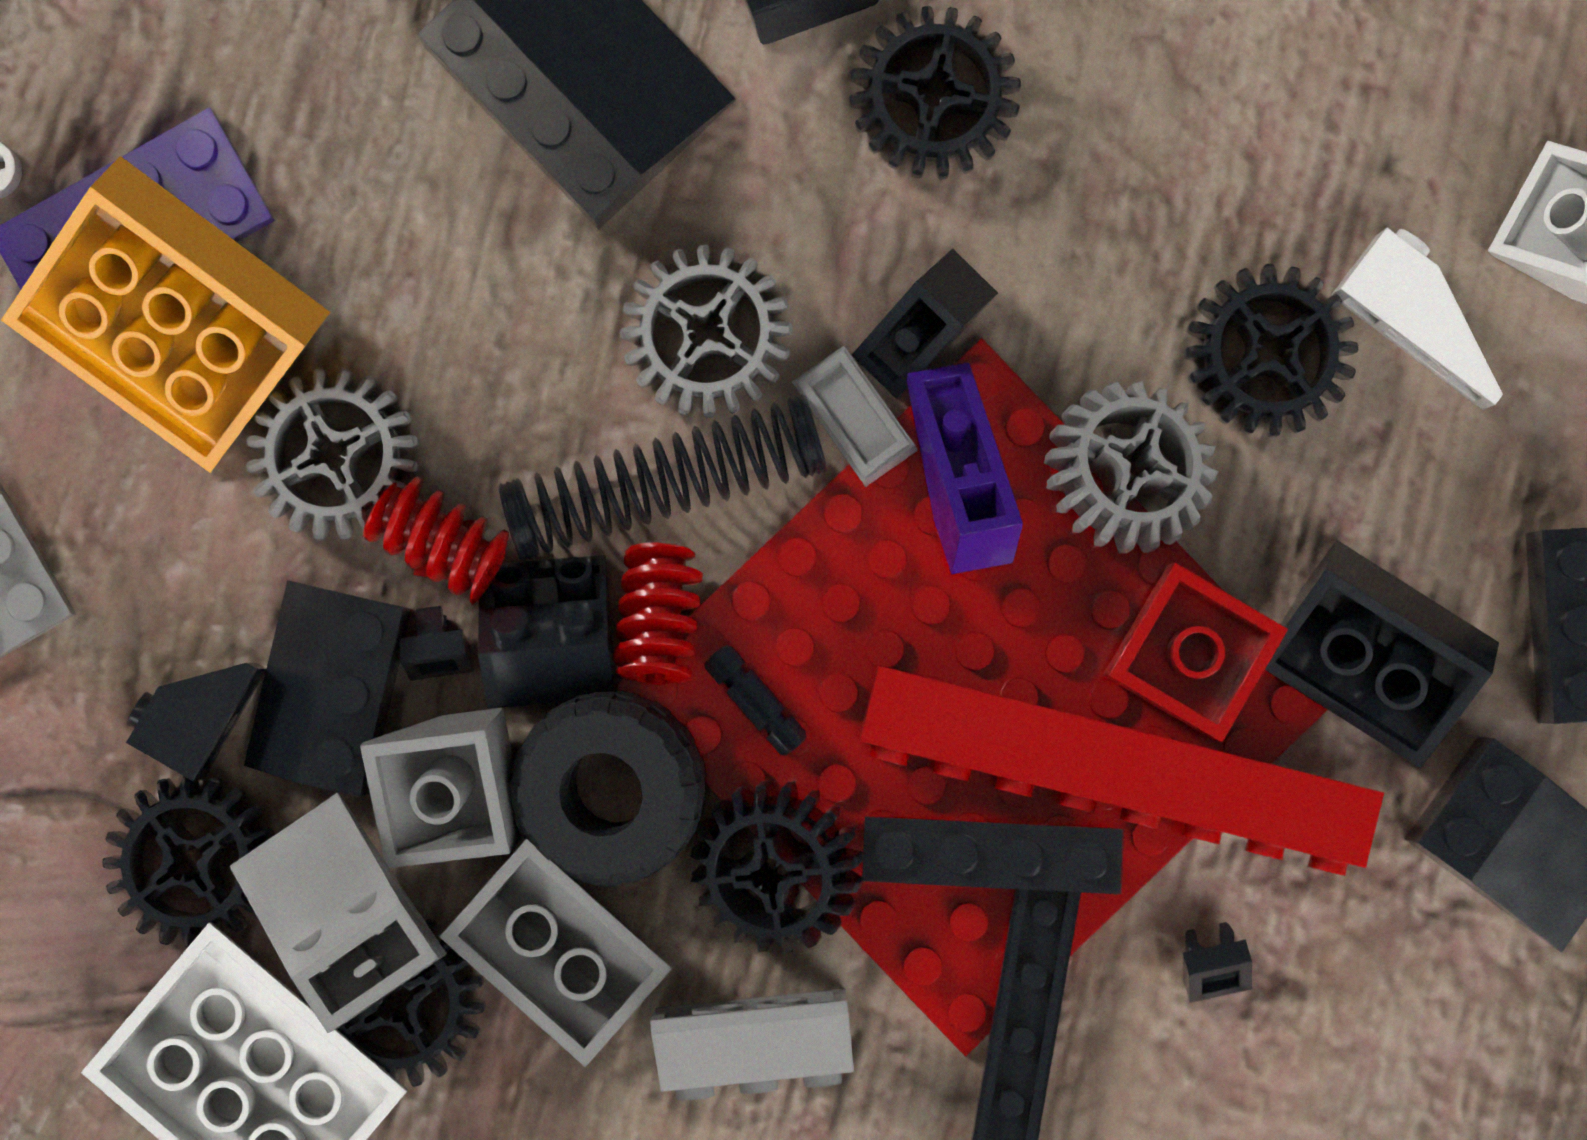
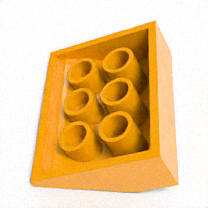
M119 156L90 186L1 321L211 473L330 314V311L134 165Z

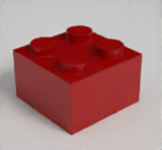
M1172 563L1164 569L1102 676L1207 738L1223 742L1288 629L1179 564Z

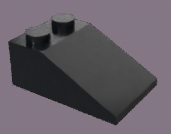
M1477 737L1404 840L1556 950L1563 952L1587 918V809L1546 775L1495 738Z

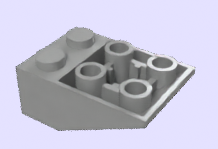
M336 793L230 865L233 874L290 978L327 1033L341 1027L447 954L339 793Z

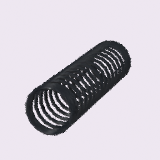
M802 394L800 398L795 396L794 400L789 398L787 401L797 447L778 404L773 402L770 407L779 458L761 414L755 408L752 410L751 422L760 466L740 418L735 414L733 415L731 425L740 472L722 427L718 421L714 420L711 427L721 480L700 429L694 426L692 438L702 488L679 433L674 432L672 441L683 496L660 440L655 437L652 444L664 504L642 449L635 443L633 454L644 510L620 451L615 449L613 457L625 517L620 509L601 458L595 455L593 461L603 504L605 523L596 505L580 462L575 461L574 470L584 513L586 531L579 518L562 471L556 467L554 474L567 538L557 519L541 474L536 472L534 478L544 519L547 544L535 520L521 480L516 478L511 483L506 481L505 485L500 483V499L519 559L526 561L527 558L531 560L533 556L536 558L539 556L537 540L544 552L552 553L553 534L550 519L563 545L571 548L573 533L569 510L582 538L587 542H591L593 531L588 502L604 535L610 537L612 534V520L607 494L620 524L624 529L630 531L632 518L626 485L641 520L649 525L652 515L645 477L659 511L663 517L669 519L671 516V505L664 469L681 509L689 513L691 502L683 460L699 500L703 506L709 507L710 493L702 452L721 498L728 502L730 490L721 444L742 494L748 496L750 487L740 436L761 487L768 490L769 477L759 428L781 481L787 484L789 474L778 420L801 476L807 478L808 475L813 477L815 473L819 475L821 471L825 473L827 465L806 396Z

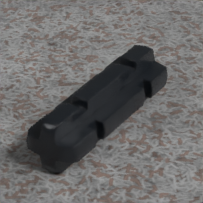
M729 645L722 646L706 660L704 664L705 669L719 685L724 683L729 688L726 691L728 696L759 731L764 728L769 734L766 739L776 751L783 756L790 754L805 741L807 737L806 731L793 716L788 718L782 712L785 707L753 670L748 672L742 666L745 661L734 648Z

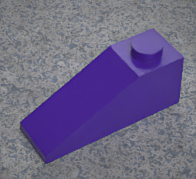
M969 362L908 373L907 385L933 518L951 575L1013 563L1023 522Z

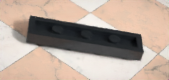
M865 817L862 878L866 882L1122 894L1124 829Z

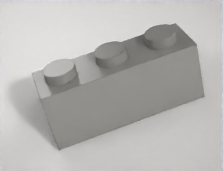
M528 839L521 844L439 936L584 1067L589 1064L672 970L665 961L550 859L547 860Z
M845 988L657 1007L650 1020L661 1092L675 1090L676 1100L709 1098L714 1096V1086L739 1084L740 1093L742 1094L770 1092L778 1090V1080L803 1077L804 1087L831 1086L842 1083L841 1073L854 1072Z

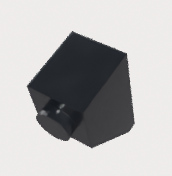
M951 249L912 285L853 352L852 356L897 399L908 388V373L926 370L971 324L998 292L954 249Z
M243 663L159 686L154 695L146 691L140 697L128 718L127 725L134 728L126 743L192 781L205 779L266 673V668L258 663Z

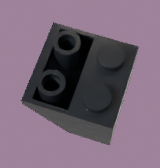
M606 555L502 563L490 586L479 599L478 658L487 709L562 703L584 694L599 691L615 692L614 645Z

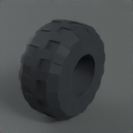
M599 691L580 695L563 702L547 713L531 729L525 741L519 747L513 763L514 770L512 781L510 782V801H512L514 810V821L521 837L523 836L525 840L528 839L547 860L550 859L577 883L593 884L596 887H615L619 884L635 883L655 874L670 864L686 847L694 835L704 811L707 794L705 793L706 771L703 757L698 752L694 737L687 727L683 726L671 714L670 710L658 702L640 697L639 694L625 691ZM606 753L621 758L633 768L641 783L642 791L640 810L635 818L630 821L611 822L598 818L584 806L577 792L576 775L579 764L586 755Z

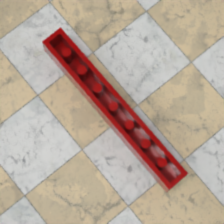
M877 666L859 738L861 742L872 744L869 757L907 766L909 754L934 760L933 773L968 782L972 770L996 775L994 788L1032 797L1035 785L1060 791L1057 804L1091 813L1095 812L1097 801L1122 807L1119 819L1157 829L1159 819L1163 817L1185 823L1182 832L1183 836L1219 845L1222 833L1247 838L1245 851L1278 860H1283L1285 848L1310 854L1307 867L1342 876L1346 875L1348 864L1362 868L1367 867L1385 793L883 666Z

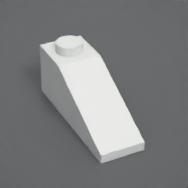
M1388 227L1375 236L1331 296L1339 295L1342 299V305L1483 410L1496 405L1503 393L1439 266L1427 258L1430 249L1418 237L1404 229H1399L1397 233H1394Z

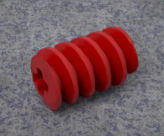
M419 476L415 477L404 488L398 487L397 482L392 483L373 507L364 526V539L368 542H376L384 537L383 549L386 553L392 556L398 555L405 550V563L407 566L416 569L427 563L426 575L431 581L439 582L449 576V591L457 596L462 595L471 588L470 603L471 605L475 604L488 589L504 561L509 532L504 529L490 541L484 539L488 519L484 516H481L471 526L466 528L462 525L466 505L459 503L446 515L440 512L445 492L440 489L426 501L419 499L423 485V479Z
M653 542L631 545L625 551L624 564L629 570L622 575L621 588L626 594L619 599V613L623 619L616 625V637L621 643L614 648L613 661L618 666L616 673L620 677L653 685L692 680L693 670L675 663L677 658H687L695 654V645L678 639V634L697 631L698 621L681 615V610L694 609L700 606V597L695 593L683 590V587L702 583L703 573L698 569L686 566V561H691L695 558V552L688 547Z

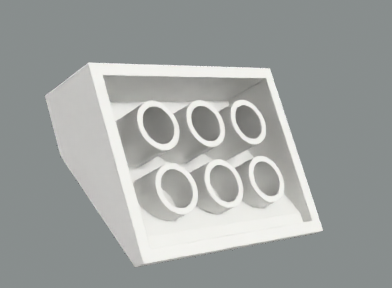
M212 922L207 924L81 1072L159 1140H367L408 1091L340 1031L335 1029L327 1033L306 1002Z

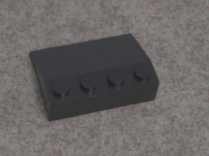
M453 0L417 34L425 49L598 230L736 101V98L642 0Z

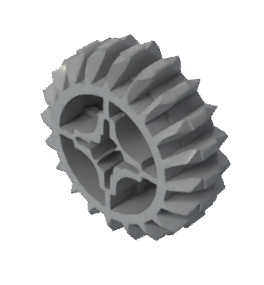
M699 245L697 250L698 265L688 266L685 253L682 249L673 251V259L678 271L669 275L664 265L659 261H655L651 264L650 268L660 283L653 288L643 280L638 279L633 284L634 290L640 296L647 299L644 306L633 302L624 304V314L630 318L640 320V326L622 328L620 330V337L623 341L641 342L640 348L629 351L624 355L628 366L648 362L649 367L636 378L641 388L650 386L658 378L663 382L655 395L657 403L664 405L669 401L674 391L682 394L678 403V412L680 414L688 415L692 409L693 399L701 398L703 399L702 409L705 418H713L716 412L714 398L725 396L728 410L731 414H735L740 411L739 401L735 395V392L744 388L749 398L754 402L762 398L760 388L753 382V379L758 374L767 382L775 384L780 378L779 373L773 367L766 364L768 357L786 361L789 358L790 350L783 345L772 343L773 337H785L791 335L793 331L792 323L786 321L772 322L771 317L782 313L788 308L787 299L785 297H777L766 302L764 298L776 286V279L772 275H768L755 285L750 281L758 267V262L755 259L749 258L746 260L739 272L731 269L735 259L734 249L726 247L721 253L720 264L713 265L710 264L709 246ZM711 281L726 285L721 293L718 292L715 298L704 306H691L671 296L677 290L696 282ZM743 295L752 304L760 323V336L755 352L743 345L742 341L735 337L729 329V321L736 310L735 306ZM659 312L670 318L671 322L677 325L684 333V341L677 353L678 357L670 369L659 358L654 343V327ZM719 313L722 324L717 326L718 333H724V343L733 349L728 348L721 342L715 343L712 340H706L701 347L697 346L694 350L691 340L696 337L695 330H689V321L680 314H683L693 322L697 320L700 323L706 324L711 317L715 318ZM711 356H720L742 367L733 376L717 382L700 383L687 380L691 371L695 370L704 359Z
M322 368L314 370V390L311 391L308 390L306 383L300 377L294 376L290 378V388L296 397L290 402L281 393L272 391L268 398L274 406L280 409L279 413L273 418L264 412L257 411L254 416V421L269 428L267 437L263 438L252 435L248 436L246 445L249 447L265 450V458L253 459L246 463L248 472L254 474L268 472L269 475L268 479L254 487L255 495L263 498L271 496L276 492L279 494L278 498L270 505L268 513L274 518H279L285 515L291 508L295 509L289 521V529L300 533L306 527L311 517L314 518L313 537L319 540L327 538L331 521H335L340 539H351L353 536V518L357 517L360 526L364 529L371 513L370 511L384 491L395 482L401 488L407 485L396 481L399 470L410 474L419 471V463L410 459H401V450H411L418 447L419 438L415 435L398 436L397 430L407 426L412 421L410 413L401 411L388 417L386 413L395 405L398 397L388 390L382 393L375 401H372L377 381L370 376H365L359 383L356 391H353V373L349 369L344 368L340 369L337 374L335 387H331L330 378ZM330 403L354 405L363 409L372 418L374 423L362 429L356 427L349 431L339 432L332 426L330 420L325 418L320 406ZM303 416L305 420L303 424L308 435L307 447L300 456L291 460L292 464L285 468L284 449L287 437L295 423ZM323 435L340 446L351 444L347 446V456H340L346 460L340 467L343 474L326 463L315 465L320 462L319 453H326L321 449L322 445L326 442ZM382 441L383 461L380 472L372 486L364 493L360 487L362 483L357 472L358 463L364 454L374 449V444ZM322 476L329 477L336 489L341 491L347 504L335 507L316 506L305 500L293 486L304 480L311 481Z
M1118 381L1109 383L1102 390V395L1096 390H1090L1080 398V406L1072 404L1062 413V420L1065 425H1057L1050 433L1049 440L1058 448L1051 449L1045 455L1044 464L1060 472L1052 475L1047 480L1046 488L1054 491H1064L1066 497L1056 505V512L1067 513L1073 509L1077 513L1079 518L1074 521L1073 532L1081 533L1088 526L1095 529L1094 547H1103L1113 536L1119 554L1130 552L1135 547L1136 542L1143 553L1153 552L1160 546V540L1165 544L1171 545L1182 537V528L1190 530L1200 522L1201 516L1197 509H1204L1212 501L1213 495L1204 486L1214 482L1219 471L1202 462L1214 455L1216 446L1198 443L1196 437L1205 430L1206 422H1194L1190 426L1185 421L1183 416L1188 412L1189 402H1181L1173 409L1167 406V388L1158 389L1150 398L1147 396L1143 381L1134 382L1127 388L1126 392ZM1121 423L1136 427L1135 431L1125 440L1112 435L1104 439L1093 434L1095 428L1106 424ZM1159 444L1166 452L1169 461H1167L1161 454ZM1134 451L1131 458L1133 462L1131 472L1136 477L1128 483L1131 473H1129L1131 463L1125 458ZM1091 472L1096 474L1101 480L1103 493L1096 485ZM1137 495L1145 496L1149 499L1157 495L1168 500L1164 509L1154 512H1135L1125 509L1127 503Z

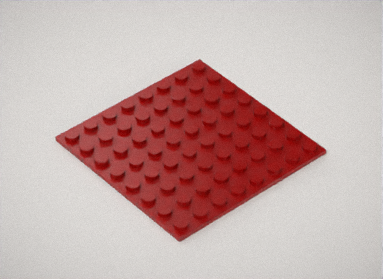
M981 338L953 365L968 362L970 364L1023 522L1013 563L951 575L933 518L912 406L910 405L897 418V421L915 444L918 451L866 487L850 464H848L689 616L698 621L697 631L678 634V639L695 645V654L687 658H677L675 663L693 670L692 680L653 685L624 678L615 686V689L617 691L639 694L640 697L658 702L670 710L671 714L683 726L687 727L695 739L694 742L700 756L703 757L706 771L705 784L720 799L732 802V794L742 786H747L755 793L756 786L761 781L769 779L777 794H779L781 788L787 782L795 781L798 789V799L804 800L812 790H819L820 801L816 807L823 813L830 807L840 806L841 814L834 822L836 828L855 827L856 835L845 848L863 852L865 817L1124 829L1122 894L1081 892L1070 953L1071 957L1194 839L1182 835L1185 823L1160 817L1158 827L1155 829L1120 820L1122 807L1097 801L1095 812L1091 813L1057 804L1060 791L1035 785L1032 797L994 788L996 775L972 770L968 782L933 773L934 760L909 754L907 766L869 757L872 744L861 742L859 738L877 666L1272 764L1328 709L1264 670L1223 742H1218L1207 738L1102 676L1167 565L1177 563L1221 590L1223 589L1177 541L1168 545L1160 540V546L1149 553H1143L1136 542L1135 547L1130 552L1119 554L1114 536L1103 547H1094L1095 529L1088 526L1081 533L1073 532L1074 521L1079 518L1077 513L1073 509L1067 513L1056 512V505L1066 497L1064 491H1054L1046 488L1047 480L1060 471L1044 464L1045 455L1051 449L1058 448L1049 440L1051 431L1057 425L1065 424ZM1091 472L1096 485L1103 493L1101 480L1096 474ZM1136 498L1128 502L1125 508L1135 512H1148ZM729 645L734 648L745 661L742 666L748 672L750 670L755 672L785 707L782 712L788 718L793 716L806 731L807 737L805 741L790 754L785 756L779 754L766 739L769 734L764 728L759 731L728 696L726 691L729 688L724 683L719 685L705 669L704 664L706 660L722 646ZM757 824L746 826L756 837L758 836ZM790 829L792 836L798 842L809 845L805 839ZM863 861L859 864L858 867L852 869L854 872L858 873L861 876L863 869ZM812 875L807 882L800 884L818 901L822 889V875ZM863 881L858 892L850 894L856 900V905L848 916H840L841 927L966 1057L990 1034L1014 889Z

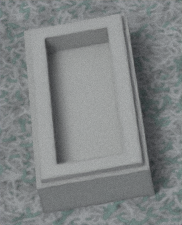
M842 346L792 381L800 395L806 396L810 409L865 487L918 451L915 444L845 346Z

